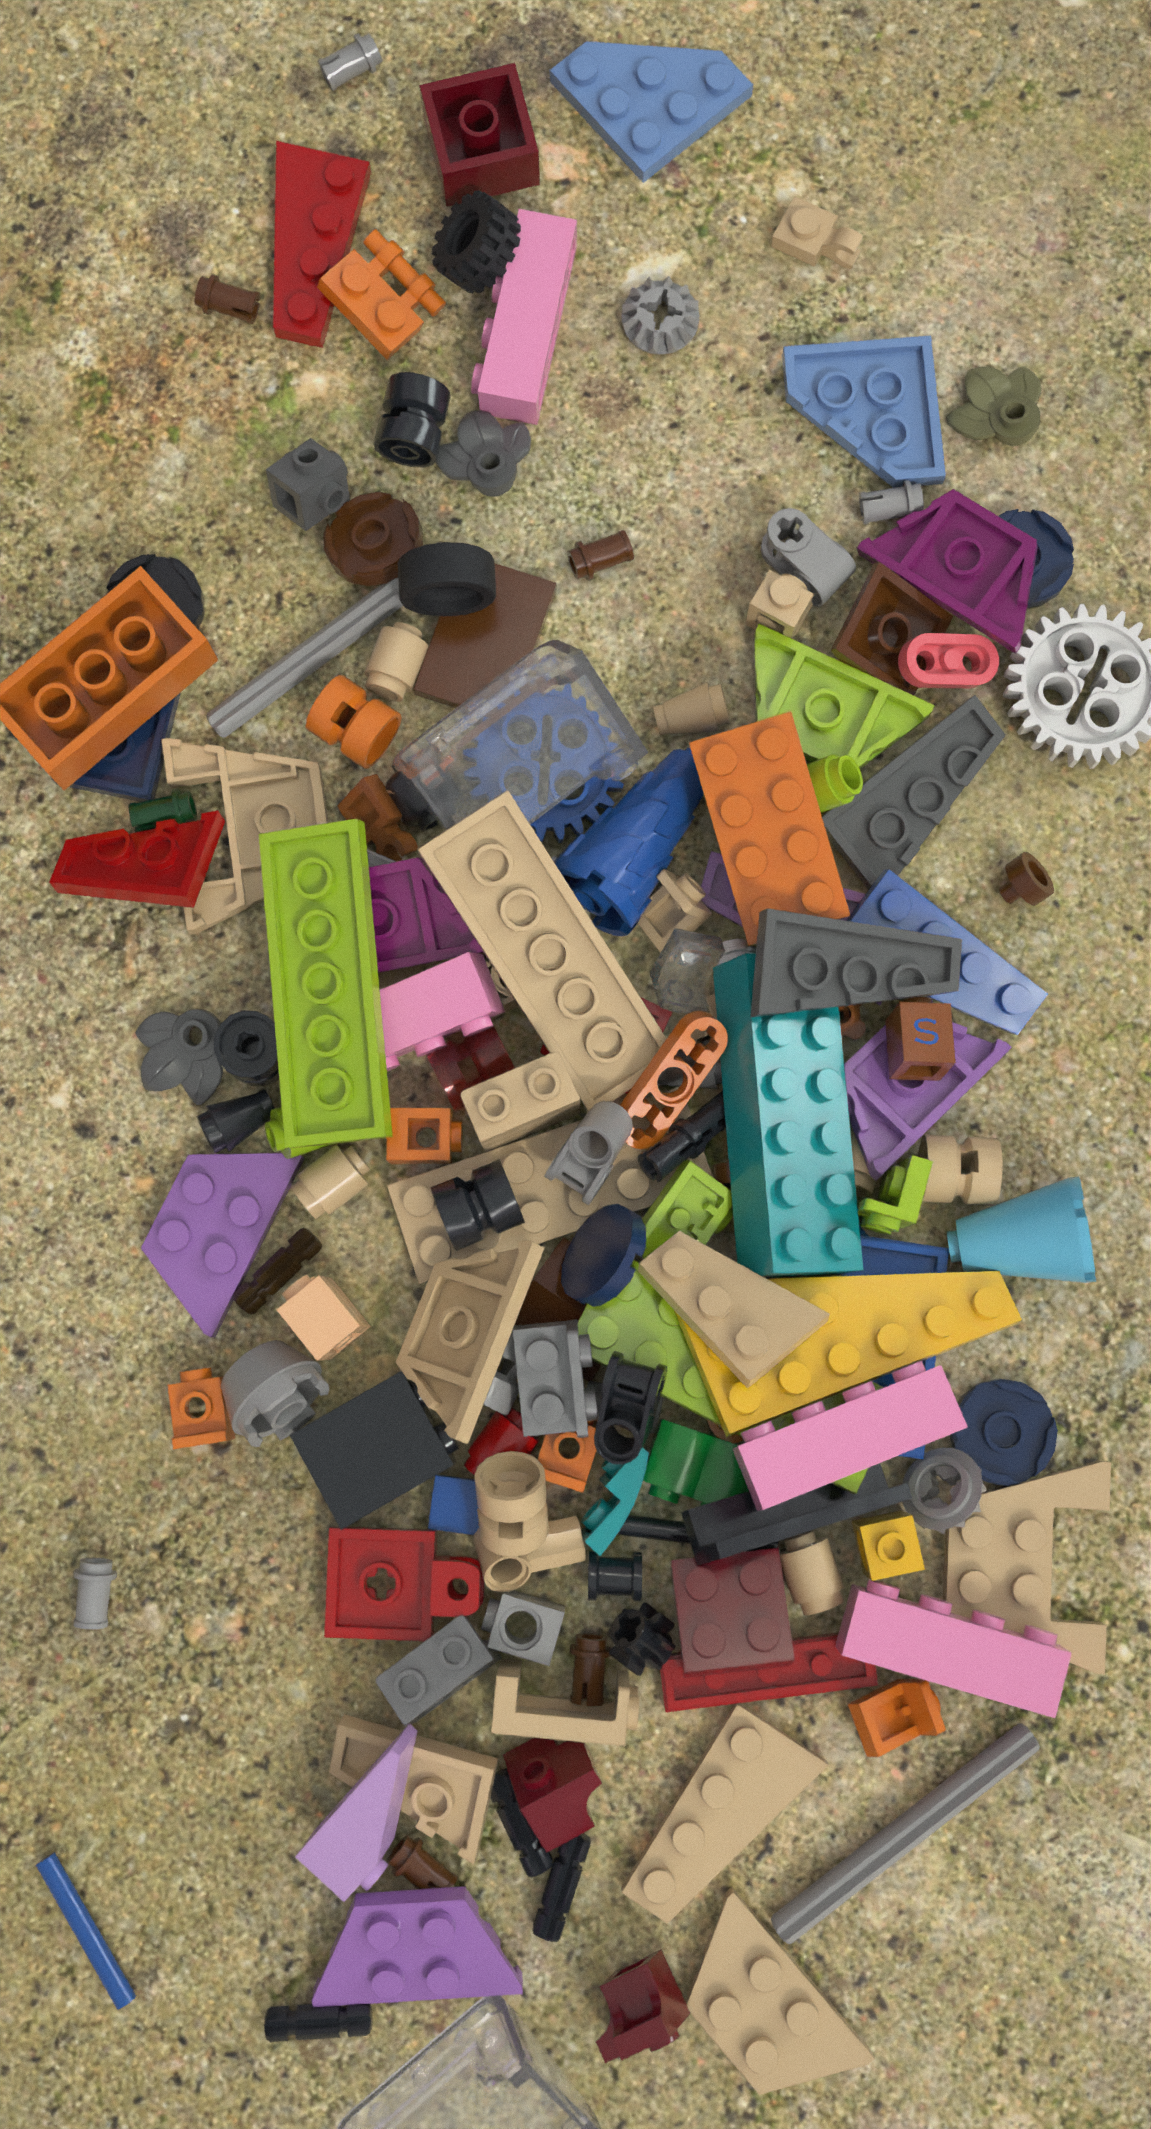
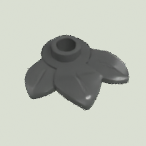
M476 410L470 411L460 420L457 430L458 441L440 445L436 464L449 479L470 481L473 487L483 495L490 497L503 495L513 486L517 476L516 464L530 451V433L522 422L508 425L502 429L497 419L490 413Z
M204 1009L189 1010L180 1016L166 1011L148 1016L135 1032L138 1039L150 1048L141 1065L143 1087L148 1091H163L182 1084L188 1096L196 1105H202L208 1101L218 1088L223 1075L222 1065L218 1062L214 1052V1036L221 1024L219 1019L213 1013ZM193 1026H197L202 1031V1040L199 1044L193 1043L190 1039V1030Z

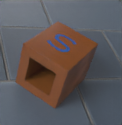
M928 997L908 998L899 1002L885 1020L889 1079L940 1081L956 1063L951 1003H933L932 999Z

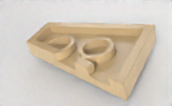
M678 1231L639 1263L638 1272L747 1389L821 1328L830 1316L828 1312L681 1231Z
M344 1714L337 1726L329 1773L353 1787L402 1731ZM416 1735L401 1811L418 1821L415 1828L431 1838L437 1833L460 1848L457 1855L474 1865L480 1849L498 1758Z

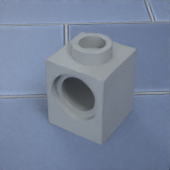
M515 1590L503 1592L501 1601L490 1598L481 1630L491 1633L487 1647L550 1666L565 1614V1605ZM517 1611L528 1612L536 1620L537 1629L529 1637H515L507 1628V1618Z

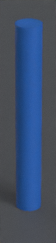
M53 1852L39 1861L36 1867L115 2007L119 2010L134 2000L136 1994L56 1853Z

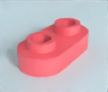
M925 633L909 640L903 645L898 656V666L903 678L915 687L970 689L989 682L995 676L999 667V655L994 644L982 635ZM917 655L924 658L926 662L925 671L919 668L916 662ZM963 656H966L971 661V671L966 670L963 666Z

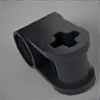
M613 1352L602 1384V1402L594 1434V1445L597 1452L605 1460L613 1464L623 1465L632 1462L639 1455L653 1428L656 1410L666 1381V1365L658 1364L656 1368L625 1360L623 1353ZM619 1424L629 1428L634 1437L630 1438L619 1434L614 1425Z

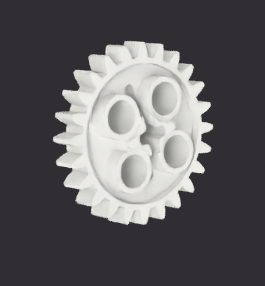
M1080 604L1071 619L1063 607L1059 608L1054 616V623L1045 616L1041 617L1035 626L1037 632L1027 629L1022 636L1021 642L1023 646H1020L1016 654L1011 653L1010 658L1017 664L1009 665L1004 673V677L1015 683L1007 686L1003 692V697L1016 699L1018 702L1010 708L1007 713L1008 717L1023 716L1025 721L1018 729V735L1031 731L1037 735L1031 745V749L1035 750L1044 743L1051 746L1048 760L1053 761L1062 751L1067 753L1069 767L1073 768L1080 757L1085 756L1089 768L1094 769L1100 762L1103 754L1107 762L1113 765L1121 758V750L1128 756H1131L1140 748L1138 741L1147 743L1151 738V654L1149 652L1151 650V638L1144 641L1138 638L1143 627L1141 622L1135 624L1130 629L1124 627L1125 612L1121 611L1111 621L1107 619L1105 605H1101L1095 615L1089 617L1085 605ZM1073 646L1078 648L1083 653L1085 661L1078 662L1070 659L1065 653L1064 647ZM1104 648L1107 650V656L1090 686L1089 691L1091 693L1082 703L1075 723L1070 725L1067 723L1066 718L1084 686L1083 679L1092 669L1099 649ZM1117 667L1127 672L1130 683H1121L1114 679L1110 668ZM1052 689L1060 693L1064 705L1056 706L1049 703L1043 695V690ZM1096 710L1105 714L1110 726L1105 728L1097 726L1091 720L1089 711Z

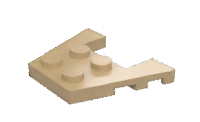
M161 739L167 783L171 788L221 781L234 876L229 879L203 882L194 908L184 907L186 930L190 934L200 933L264 901L259 834L329 823L321 767L318 762L258 752L248 754L225 750L224 747L209 744L199 746L182 743L179 739Z
M1097 1460L1086 1463L1084 1466L1065 1471L1060 1470L1042 1475V1477L1010 1486L1005 1485L983 1492L979 1501L980 1512H973L965 1520V1528L955 1526L945 1531L943 1600L953 1604L951 1613L971 1618L973 1610H979L1005 1619L1003 1626L1005 1629L1023 1634L1025 1625H1030L1058 1635L1056 1644L1061 1645L1072 1653L1069 1663L1093 1673L1105 1675L1106 1625L1102 1622L1050 1619L1054 1508L1110 1511L1111 1462ZM951 1500L946 1501L948 1505L952 1503Z

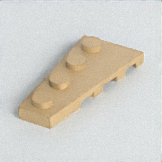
M734 1704L621 1887L622 1894L668 1924L829 1765L828 1762L742 1704Z

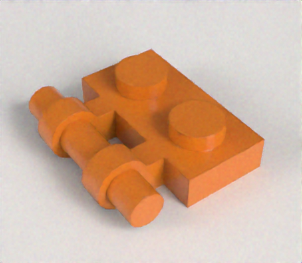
M375 229L363 242L375 258L367 263L353 249L320 278L317 288L388 360L421 330L424 321L413 310L421 304L434 317L443 309L446 302L434 290L436 284L426 273L420 275L403 257L405 251L394 240L388 242ZM389 271L407 289L401 296L382 278Z

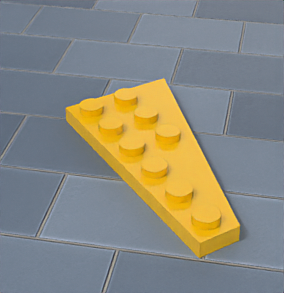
M1000 1271L768 1279L828 1312L830 1316L821 1328L747 1389L674 1310L726 1437L1006 1329L1022 1320Z

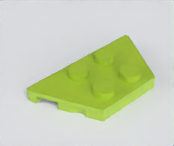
M758 624L754 635L756 722L791 711L805 760L811 763L832 754L838 756L848 755L855 760L861 769L928 719L935 706L762 624Z

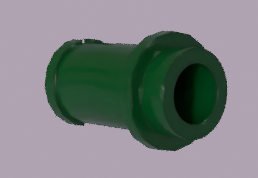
M179 788L173 789L169 796L139 803L134 802L128 806L132 827H135V833L156 829V822L175 819L178 824L197 820V809L191 792H181Z

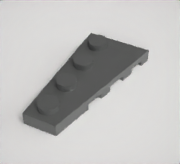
M976 695L965 701L865 781L861 792L855 795L850 803L831 809L822 816L828 839L868 890L883 870L890 869L898 876L904 867L911 862L920 850L919 847L934 827L945 817L951 809L950 806L964 787L969 785L1006 734Z
M767 908L759 912L751 1017L959 991L962 939Z

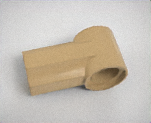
M577 1516L548 1521L549 1532L546 1541L537 1550L527 1555L516 1557L500 1556L487 1550L480 1540L478 1528L474 1534L473 1543L486 1586L493 1591L510 1592L525 1584L533 1572L586 1561L585 1546Z

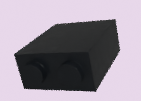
M402 1371L290 1434L293 1443L341 1530L453 1466L457 1462L453 1452L460 1449L456 1439L449 1437L445 1432L447 1426L444 1421L439 1424L435 1423L427 1405L418 1394L416 1383L408 1380Z

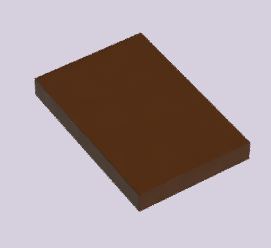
M495 563L496 597L491 605L483 610L466 615L439 616L413 689L414 694L475 715L477 712H483L492 716L494 714L490 706V698L492 696L505 704L508 702L507 686L512 685L519 694L521 693L557 590V583Z

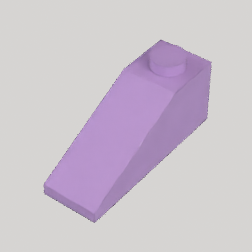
M410 1723L315 1828L295 1856L343 1902L359 1885L368 1891L388 1866V1863L382 1857L395 1838L418 1731Z

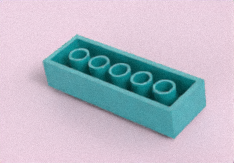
M745 953L713 967L717 1020L723 1024L728 1036L727 1046L720 1056L737 1263L766 1279L821 1277L862 1271L863 1260L839 1007L751 1017L756 954Z

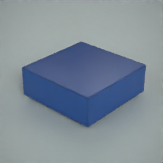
M437 1474L434 1480L428 1529L474 1535L479 1528L475 1479Z

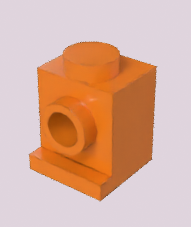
M390 1108L393 1137L387 1138L386 1160L391 1165L452 1164V1152H462L463 1123L462 1121H453V1112L450 1108ZM431 1129L436 1133V1141L432 1146L422 1147L418 1144L417 1138L422 1130Z
M211 1368L180 1372L181 1383L168 1385L174 1438H172L173 1449L235 1439V1432L232 1429L221 1390V1382L224 1376L213 1378ZM194 1397L201 1398L206 1405L204 1414L199 1418L192 1416L190 1413L189 1403Z
M588 1421L589 1437L578 1438L577 1431L545 1434L537 1460L544 1467L546 1481L582 1493L584 1492L597 1450L594 1445L596 1426L593 1425L594 1421ZM567 1437L576 1439L580 1445L578 1454L572 1458L564 1457L559 1451V1443Z

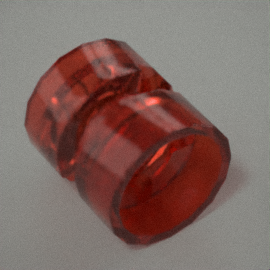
M494 1026L478 1034L464 1037L463 1042L460 1044L448 1040L446 1041V1047L426 1054L455 1112L465 1108L461 1099L462 1091L515 1069ZM470 1056L479 1074L465 1080L457 1063Z

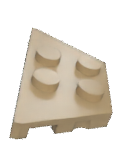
M519 1241L518 1248L500 1253L488 1249L473 1253L464 1260L453 1258L435 1263L397 1357L396 1364L408 1380L416 1383L421 1399L428 1408L435 1410L446 1424L445 1432L447 1435L460 1442L469 1443L542 1256L544 1247L533 1241Z
M731 1887L725 1893L722 1901L723 1907L712 1935H709L702 1954L703 1960L698 1973L693 1977L685 1999L691 2015L759 2095L869 2065L875 2059L870 2048L734 1888Z

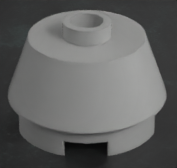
M280 1340L265 1342L242 1355L229 1368L221 1382V1390L233 1431L238 1435H243L251 1446L260 1447L263 1437L275 1433L279 1440H283L304 1426L316 1414L310 1405L318 1394L323 1396L329 1393V1385L321 1376L322 1368L320 1364Z

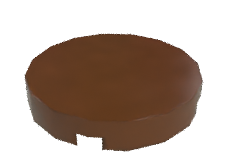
M383 492L361 494L345 502L335 512L337 517L332 521L331 526L328 523L323 533L324 551L335 572L349 583L363 586L386 584L398 578L400 557L411 549L423 546V529L411 504L403 499V502L393 499L391 494Z

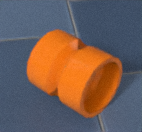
M338 675L324 687L316 698L307 716L305 727L328 745L340 743V750L344 756L362 768L369 769L390 746L400 727L402 716L379 699L367 701L365 689L344 675Z

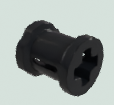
M589 1551L588 1601H596L598 1595L631 1596L633 1601H641L642 1552H634L632 1557H599L595 1551Z

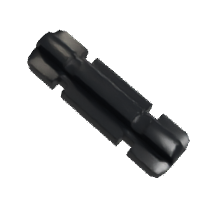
M507 1768L498 1770L495 1773L490 1798L493 1803L497 1802L499 1805L496 1811L514 1850H520L521 1852L519 1860L528 1877L538 1876L553 1866V1858L550 1851L546 1853L522 1814Z
M584 1833L560 1845L557 1852L560 1856L554 1858L553 1866L541 1898L543 1908H538L533 1923V1934L546 1941L558 1942L561 1938L566 1923L564 1913H569L582 1873L580 1862L586 1861L591 1845L590 1837Z
M312 2004L297 2005L295 2011H290L289 2006H275L267 2009L264 2018L265 2037L269 2042L288 2041L290 2035H295L296 2041L340 2038L342 2032H347L348 2037L367 2036L370 2034L373 2025L371 2004H357L347 2007H313Z

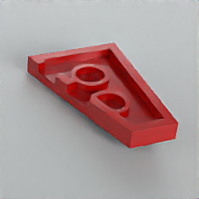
M219 810L201 813V820L178 824L175 819L156 822V829L129 834L123 828L66 839L49 883L57 893L194 908L226 821Z

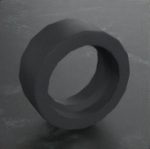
M434 543L411 549L400 557L398 563L399 600L405 608L415 613L429 616L466 615L483 610L491 605L496 597L495 562L491 553L479 546L466 543Z

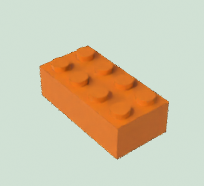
M140 566L0 683V720L48 775L65 791L214 665L218 658L205 636Z
M789 711L689 742L748 946L757 944L759 912L767 908L832 919L851 916L792 712Z

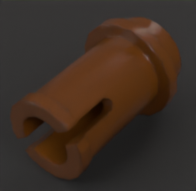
M212 274L209 278L200 277L195 292V306L203 308V313L207 315L215 311L253 324L259 311L260 303L258 302L261 295L257 291H249L220 282L219 276Z
M625 530L587 544H583L581 541L575 542V548L567 551L570 567L577 580L585 577L586 580L590 581L594 578V573L626 561L634 560L632 545Z
M580 1633L575 1636V1643L570 1645L569 1653L574 1655L572 1694H570L571 1703L581 1706L582 1699H587L586 1706L588 1707L604 1704L606 1658L610 1657L609 1651L611 1650L607 1646L606 1636L594 1633Z
M408 1835L404 1836L387 1858L386 1862L393 1868L391 1874L395 1878L402 1875L417 1889L454 1887L458 1879L454 1872L449 1871L422 1848L423 1840L419 1837L413 1840Z

